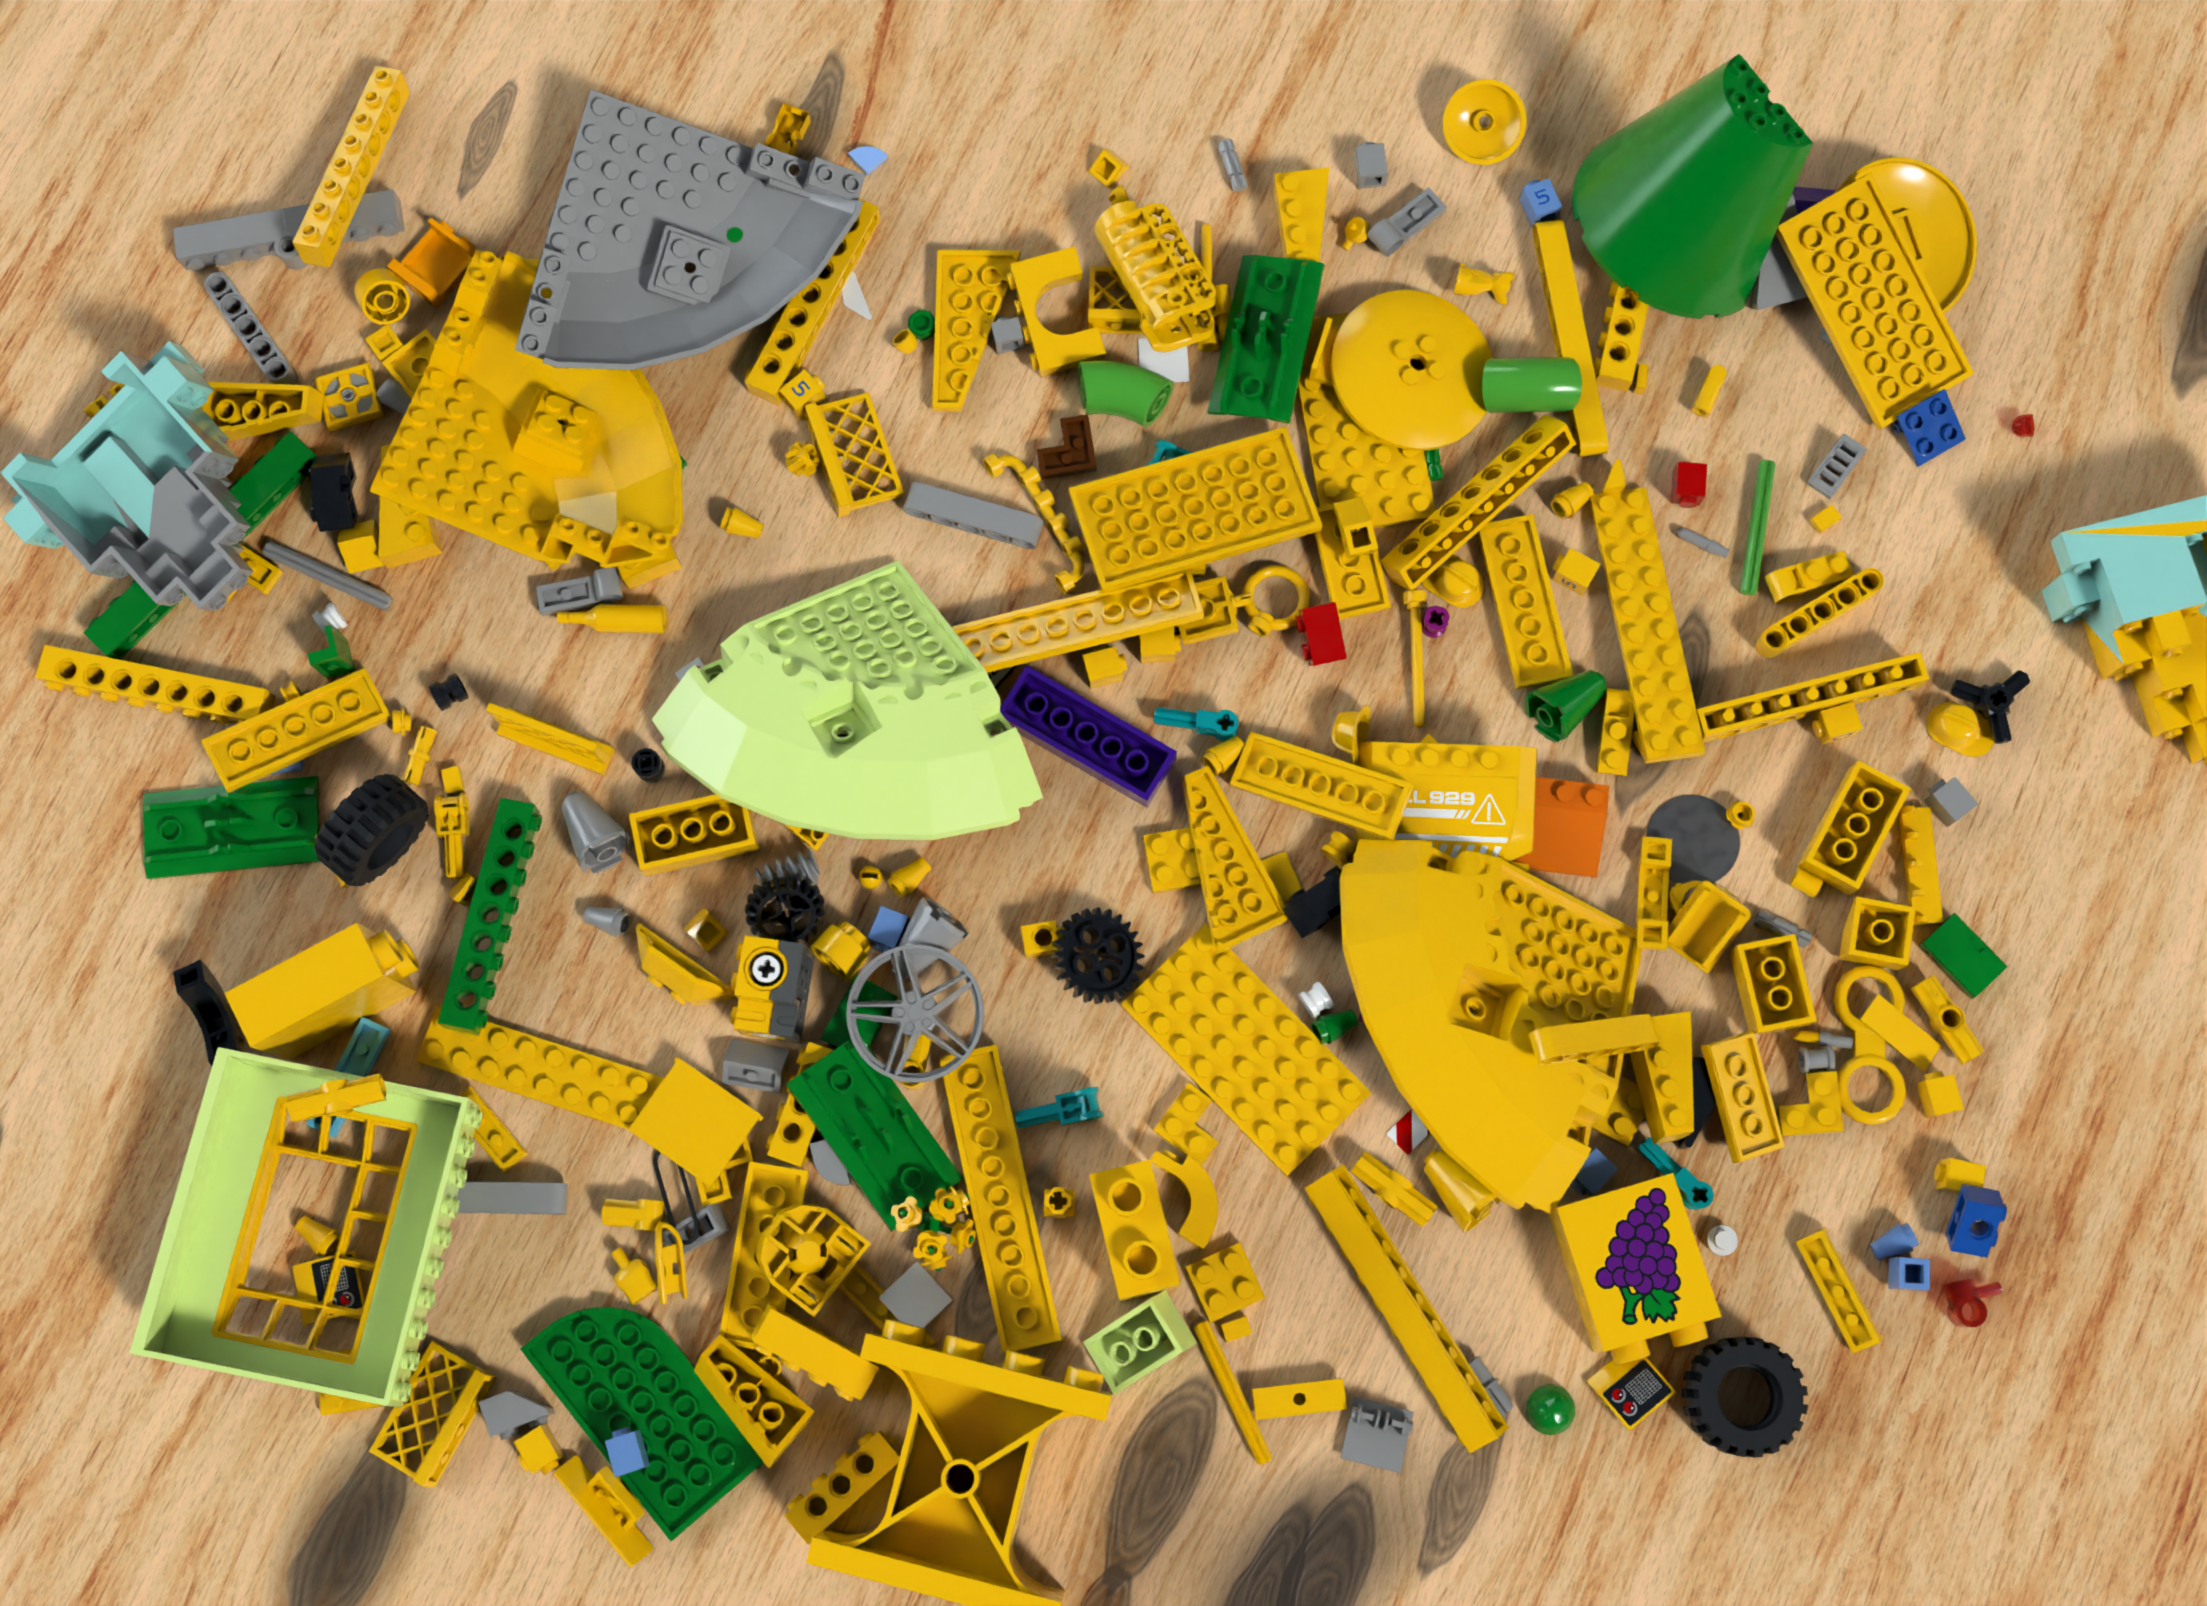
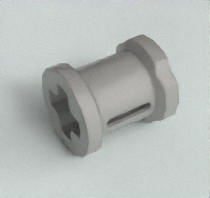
M1831 1045L1825 1046L1824 1049L1807 1050L1806 1047H1800L1798 1050V1064L1801 1073L1806 1074L1810 1070L1834 1071L1835 1054Z

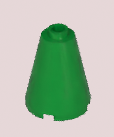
M1587 670L1535 689L1525 697L1527 715L1529 718L1535 717L1538 722L1535 728L1546 739L1553 742L1566 739L1606 693L1605 678L1598 672Z

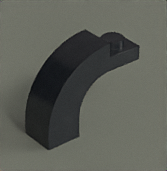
M200 959L174 971L173 975L177 994L188 1005L198 1021L204 1037L209 1064L213 1065L218 1047L241 1052L240 1043L243 1042V1037L238 1021L223 989L208 967Z

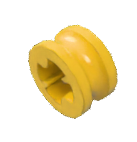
M293 680L289 682L288 687H280V692L286 702L303 695Z

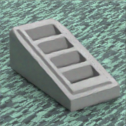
M1843 434L1807 481V484L1828 499H1831L1867 449L1848 435ZM1835 455L1837 458L1848 464V466L1845 467L1844 465L1833 459V456ZM1828 465L1836 472L1841 474L1840 477H1838L1825 467ZM1820 474L1823 475L1828 480L1833 482L1834 485L1831 487L1829 484L1818 478V476Z
M718 1203L709 1204L696 1212L698 1221L700 1220L706 1234L703 1235L700 1229L696 1240L683 1247L684 1255L731 1230ZM692 1215L675 1224L682 1240L690 1239L686 1230L688 1226L694 1235L695 1225ZM669 1230L662 1232L666 1245L676 1244V1240Z

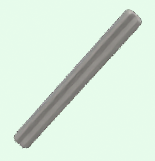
M271 541L267 542L262 550L263 555L382 610H388L392 604L393 598L389 594Z

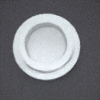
M1719 1225L1713 1227L1708 1232L1707 1245L1714 1254L1726 1256L1735 1251L1738 1238L1732 1228Z

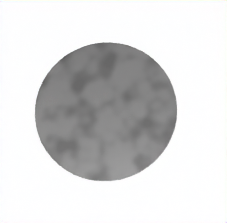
M1698 795L1679 796L1664 803L1652 816L1646 836L1672 839L1670 880L1682 884L1692 880H1708L1714 883L1724 877L1734 866L1740 849L1739 831L1727 820V810L1714 800Z

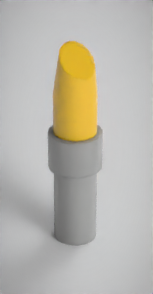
M1801 1030L1793 1037V1039L1824 1047L1831 1045L1851 1049L1853 1045V1037L1833 1035L1830 1032Z

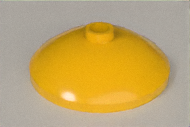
M1479 79L1469 82L1459 88L1447 103L1443 115L1445 139L1451 150L1458 157L1469 163L1489 165L1500 162L1510 156L1521 143L1526 130V110L1519 95L1503 82L1493 79ZM1482 116H1487L1490 119V123L1486 127H1482L1479 124V119Z

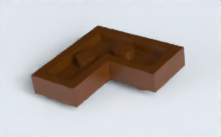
M1088 415L1061 418L1060 423L1064 445L1037 449L1041 480L1097 471Z

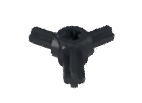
M2018 670L2002 684L1996 682L1992 686L1984 684L1982 687H1978L1961 680H1955L1951 687V695L1973 703L1974 709H1977L1983 715V719L1989 720L1994 743L2003 744L2011 741V733L2006 716L2010 714L2009 706L2014 702V696L2030 683V679L2026 672Z

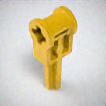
M460 793L457 797L445 798L442 795H436L434 798L436 836L445 839L446 876L450 879L462 878L464 876L462 836H470L469 799L466 793Z

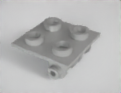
M1354 1397L1340 1458L1400 1473L1408 1436L1411 1434L1413 1427L1412 1418L1414 1412Z

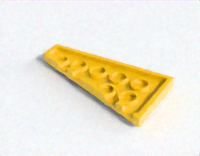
M937 250L933 412L962 411L992 333L991 323L996 322L1009 288L1006 274L1011 273L1010 264L1019 261L1021 250Z
M1208 765L1185 775L1181 782L1214 952L1217 955L1289 921V919L1282 910L1286 907Z

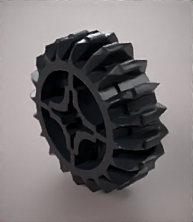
M786 870L783 877H778V874L774 872L772 880L769 881L763 877L761 880L762 886L754 884L753 893L748 894V904L745 906L746 922L751 926L753 935L758 934L760 938L798 943L799 939L807 942L809 940L808 933L816 935L817 926H822V916L825 915L824 897L819 894V887L812 885L809 877L802 880L801 874L797 872L792 878ZM776 896V898L772 902L766 904L770 899ZM782 902L784 903L785 908H788L789 917L786 916L785 911H782ZM803 916L800 920L795 922L797 918Z

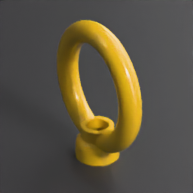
M1269 565L1262 567L1250 575L1243 587L1242 594L1251 592L1254 603L1244 606L1246 613L1251 618L1248 628L1262 637H1268L1271 630H1285L1295 626V616H1299L1298 610L1309 608L1310 592L1305 580L1296 571L1285 566ZM1278 576L1289 580L1295 586L1299 595V603L1296 610L1290 616L1274 619L1270 614L1257 609L1254 603V591L1258 583L1263 579Z

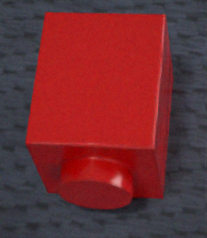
M1680 461L1677 463L1672 476L1671 503L1679 504L1683 508H1694L1701 504L1706 495L1707 464Z

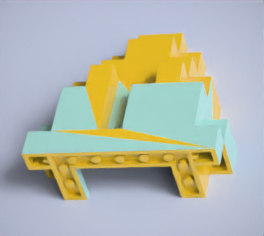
M2207 495L2060 532L2050 542L2061 575L2041 590L2052 623L2063 620L2064 624L2081 619L2102 680L2113 677L2114 681H2120L2131 677L2152 737L2164 735L2165 740L2182 735L2192 764L2203 761L2207 765Z

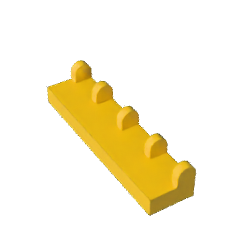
M1904 806L1900 809L1898 817L1908 906L1916 907L1914 925L1943 923L1931 807L1915 808V806Z
M1824 1227L1798 1239L1796 1244L1852 1354L1881 1343L1884 1338L1878 1332L1870 1317L1869 1309L1865 1307L1855 1287L1854 1280H1851L1841 1260L1840 1253L1835 1249L1828 1235L1829 1232Z

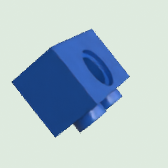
M1962 1184L1945 1233L1951 1251L1988 1257L1990 1248L1995 1247L1997 1243L1999 1223L2005 1220L2007 1206L2003 1203L1998 1190Z

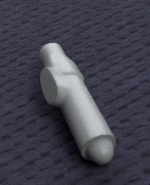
M1678 528L1676 530L1679 538L1698 546L1703 551L1724 558L1727 557L1730 551L1718 542L1687 528Z

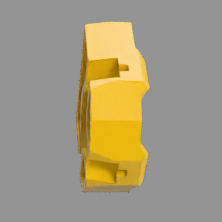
M796 1203L780 1210L772 1220L771 1225L759 1236L756 1257L767 1281L811 1316L815 1317L871 1243L828 1208ZM827 1214L835 1223L824 1236L815 1227ZM781 1221L794 1230L790 1233L789 1239H785L783 1244L771 1236ZM837 1236L840 1237L843 1241H845L848 1245H850V1246H851L852 1248H854V1249L851 1250L848 1246H846L843 1242H841V1241H840L839 1239H837L836 1237H837ZM789 1247L796 1249L797 1259L790 1261L788 1256ZM829 1255H831L837 1262L827 1271L822 1281L814 1273L824 1267ZM787 1266L795 1274L786 1286L783 1287L775 1279L783 1268ZM801 1285L816 1298L813 1299L803 1290H801L798 1286Z

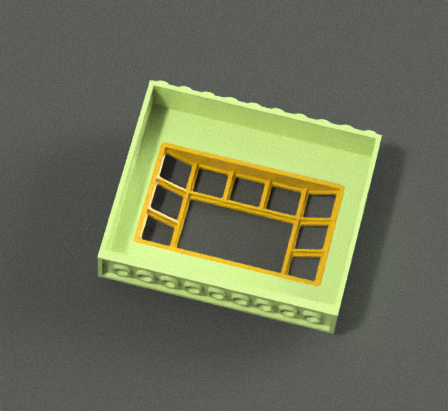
M218 1047L129 1353L384 1406L402 1407L403 1403L407 1402L411 1395L412 1384L409 1383L411 1372L416 1371L419 1364L420 1353L417 1352L419 1341L424 1340L427 1333L428 1322L425 1321L427 1310L432 1309L435 1302L436 1291H433L435 1280L439 1279L443 1272L444 1261L441 1260L443 1249H447L451 1241L452 1231L449 1230L451 1218H456L459 1210L460 1201L456 1199L459 1188H463L466 1183L467 1170L464 1169L467 1158L470 1159L474 1152L475 1141L472 1138L474 1130L479 1129L482 1122L483 1112L480 1111L481 1106L470 1098L384 1081L387 1092L385 1101L356 1107L350 1113L336 1116L365 1123L361 1158L358 1159L328 1152L332 1117H327L326 1115L321 1116L318 1147L316 1150L284 1143L288 1095L320 1088L321 1084L340 1079L350 1081L363 1076ZM376 1125L409 1132V1140L401 1167L372 1161ZM282 1153L358 1169L325 1294L321 1302L245 1286L254 1248ZM369 1171L399 1176L389 1215L359 1208ZM357 1218L386 1224L376 1262L346 1256ZM343 1266L373 1271L363 1310L333 1304L334 1294ZM242 1296L274 1302L272 1311L260 1336L226 1330ZM286 1305L319 1312L305 1345L271 1339ZM330 1314L360 1319L356 1339L350 1354L316 1348Z

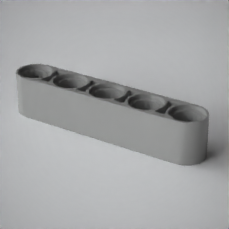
M211 273L205 280L206 291L265 376L273 384L296 385L298 381L296 371L238 288L224 273ZM226 286L223 291L218 292L221 287ZM240 307V310L238 312L233 313L234 309ZM255 328L253 333L247 335L250 329ZM270 349L267 355L262 356L265 350ZM285 370L282 376L276 377L280 371Z
M912 482L903 511L911 516L1026 549L1036 548L1044 524V520L1036 515L919 482Z
M466 1182L463 1188H459L456 1200L460 1201L458 1213L566 1214L568 1184Z

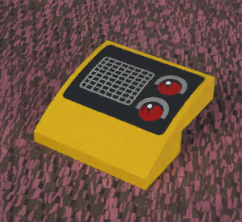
M355 1250L346 1252V1256L356 1258ZM335 1255L292 1266L297 1296L299 1298L319 1302L323 1300ZM342 1267L333 1298L334 1305L358 1310L364 1309L365 1302L358 1268ZM300 1307L303 1326L314 1324L319 1312ZM330 1314L328 1320H332L336 1317L341 1316L336 1314Z
M1647 1357L1620 1365H1615L1614 1360L1611 1359L1585 1381L1602 1403L1608 1406L1627 1431H1631L1676 1393Z

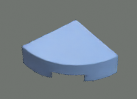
M870 146L858 147L848 153L849 158L866 176L888 159L885 152Z

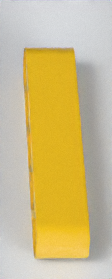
M1875 568L1864 569L1769 626L1756 641L1758 653L1765 658H1773L1867 602L1883 587V574ZM1862 579L1870 581L1873 589L1866 588L1862 583ZM1838 594L1846 595L1849 599V604L1843 603L1839 599ZM1814 608L1822 609L1825 613V618L1818 617L1815 614ZM1795 622L1799 624L1802 632H1795L1791 628L1790 623ZM1766 637L1774 638L1778 643V647L1770 646L1767 643Z
M1650 1014L1548 1026L1537 1029L1528 1035L1538 1065L1638 1052L1660 1044Z

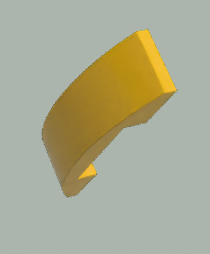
M1642 836L1636 902V948L1667 951V909L1672 839Z

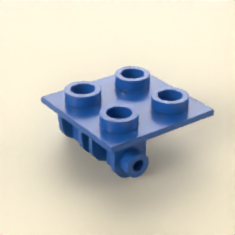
M1945 389L1897 415V420L1892 424L1896 433H1904L1917 466H1921L1966 439Z

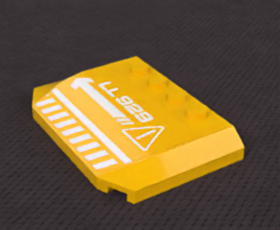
M1360 742V767L1412 783L1414 786L1393 840H1425L1433 842V848L1453 858L1464 850L1499 857L1508 863L1533 852L1537 748L1498 745ZM1356 829V845L1359 839L1388 840Z

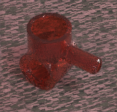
M1973 1278L1944 1284L1943 1288L1948 1301L1947 1315L1949 1320L1958 1327H1978L1982 1325L1987 1318V1308L1981 1299L2001 1294L2003 1291L2001 1284L1994 1282L1976 1287ZM1965 1304H1968L1972 1309V1316L1969 1320H1966L1962 1315V1307Z

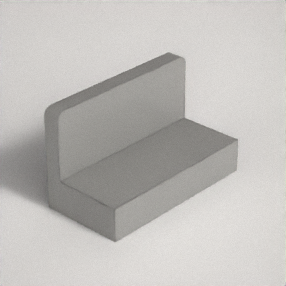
M732 1039L723 1059L722 1083L780 1094L783 1087L784 1067L789 1057V1049Z

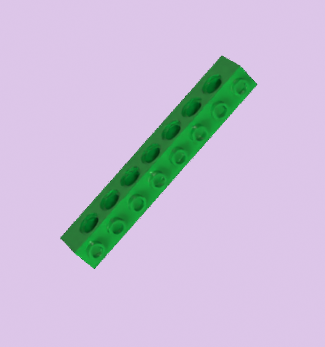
M500 798L437 1022L444 1029L479 1036L481 1028H485L487 1024V1004L489 999L492 1000L495 995V975L503 966L504 943L509 942L512 927L509 924L512 915H516L519 908V898H517L519 888L523 887L526 882L527 870H525L527 859H531L534 853L535 844L532 841L535 831L538 832L542 824V815H540V811L535 804ZM522 828L520 836L509 838L513 829ZM506 856H514L512 864L502 866V861ZM507 883L504 892L494 894V889L498 884ZM499 911V916L495 921H486L487 915L490 912ZM491 939L489 948L479 950V944L482 940ZM483 967L482 975L477 979H471L473 969ZM469 995H475L474 1004L467 1008L463 1007L464 999Z

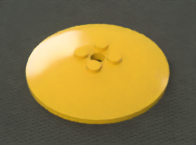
M1904 157L1884 158L1857 169L1840 184L1835 192L1872 173L1943 313H1946L1957 303L1967 289L1977 258L1976 227L1964 196L1946 175L1933 166L1919 160Z
M1396 290L1381 293L1367 299L1346 317L1332 345L1330 370L1333 386L1341 405L1361 429L1375 439L1393 447L1405 450L1426 451L1446 447L1459 441L1469 434L1482 420L1487 412L1482 396L1483 370L1486 361L1493 357L1480 329L1460 308L1430 293L1415 290ZM1410 360H1420L1423 364V370L1414 369L1411 366Z

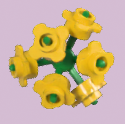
M952 1185L949 1187L951 1190L949 1193L943 1188L935 1191L936 1198L929 1205L930 1212H922L921 1208L917 1205V1199L912 1196L907 1197L905 1202L900 1205L895 1204L891 1208V1215L896 1219V1229L899 1232H905L907 1228L912 1229L915 1227L921 1232L917 1237V1247L913 1249V1254L918 1259L923 1257L924 1263H921L920 1266L928 1265L929 1271L934 1269L940 1271L941 1267L947 1266L946 1260L953 1258L952 1255L947 1256L946 1248H943L947 1244V1237L944 1234H938V1230L950 1234V1244L957 1247V1254H962L965 1247L970 1248L976 1237L975 1230H972L974 1223L972 1219H968L966 1224L957 1222L953 1229L941 1225V1221H945L947 1224L955 1222L956 1216L962 1212H965L966 1215L969 1214L966 1208L970 1204L968 1194L964 1193L961 1188L955 1191Z

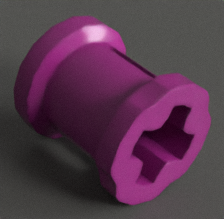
M1432 606L1427 609L1422 619V632L1430 638L1442 636L1450 619L1448 611L1438 606ZM1431 618L1434 621L1440 620V625L1438 626L1436 623L1431 624Z

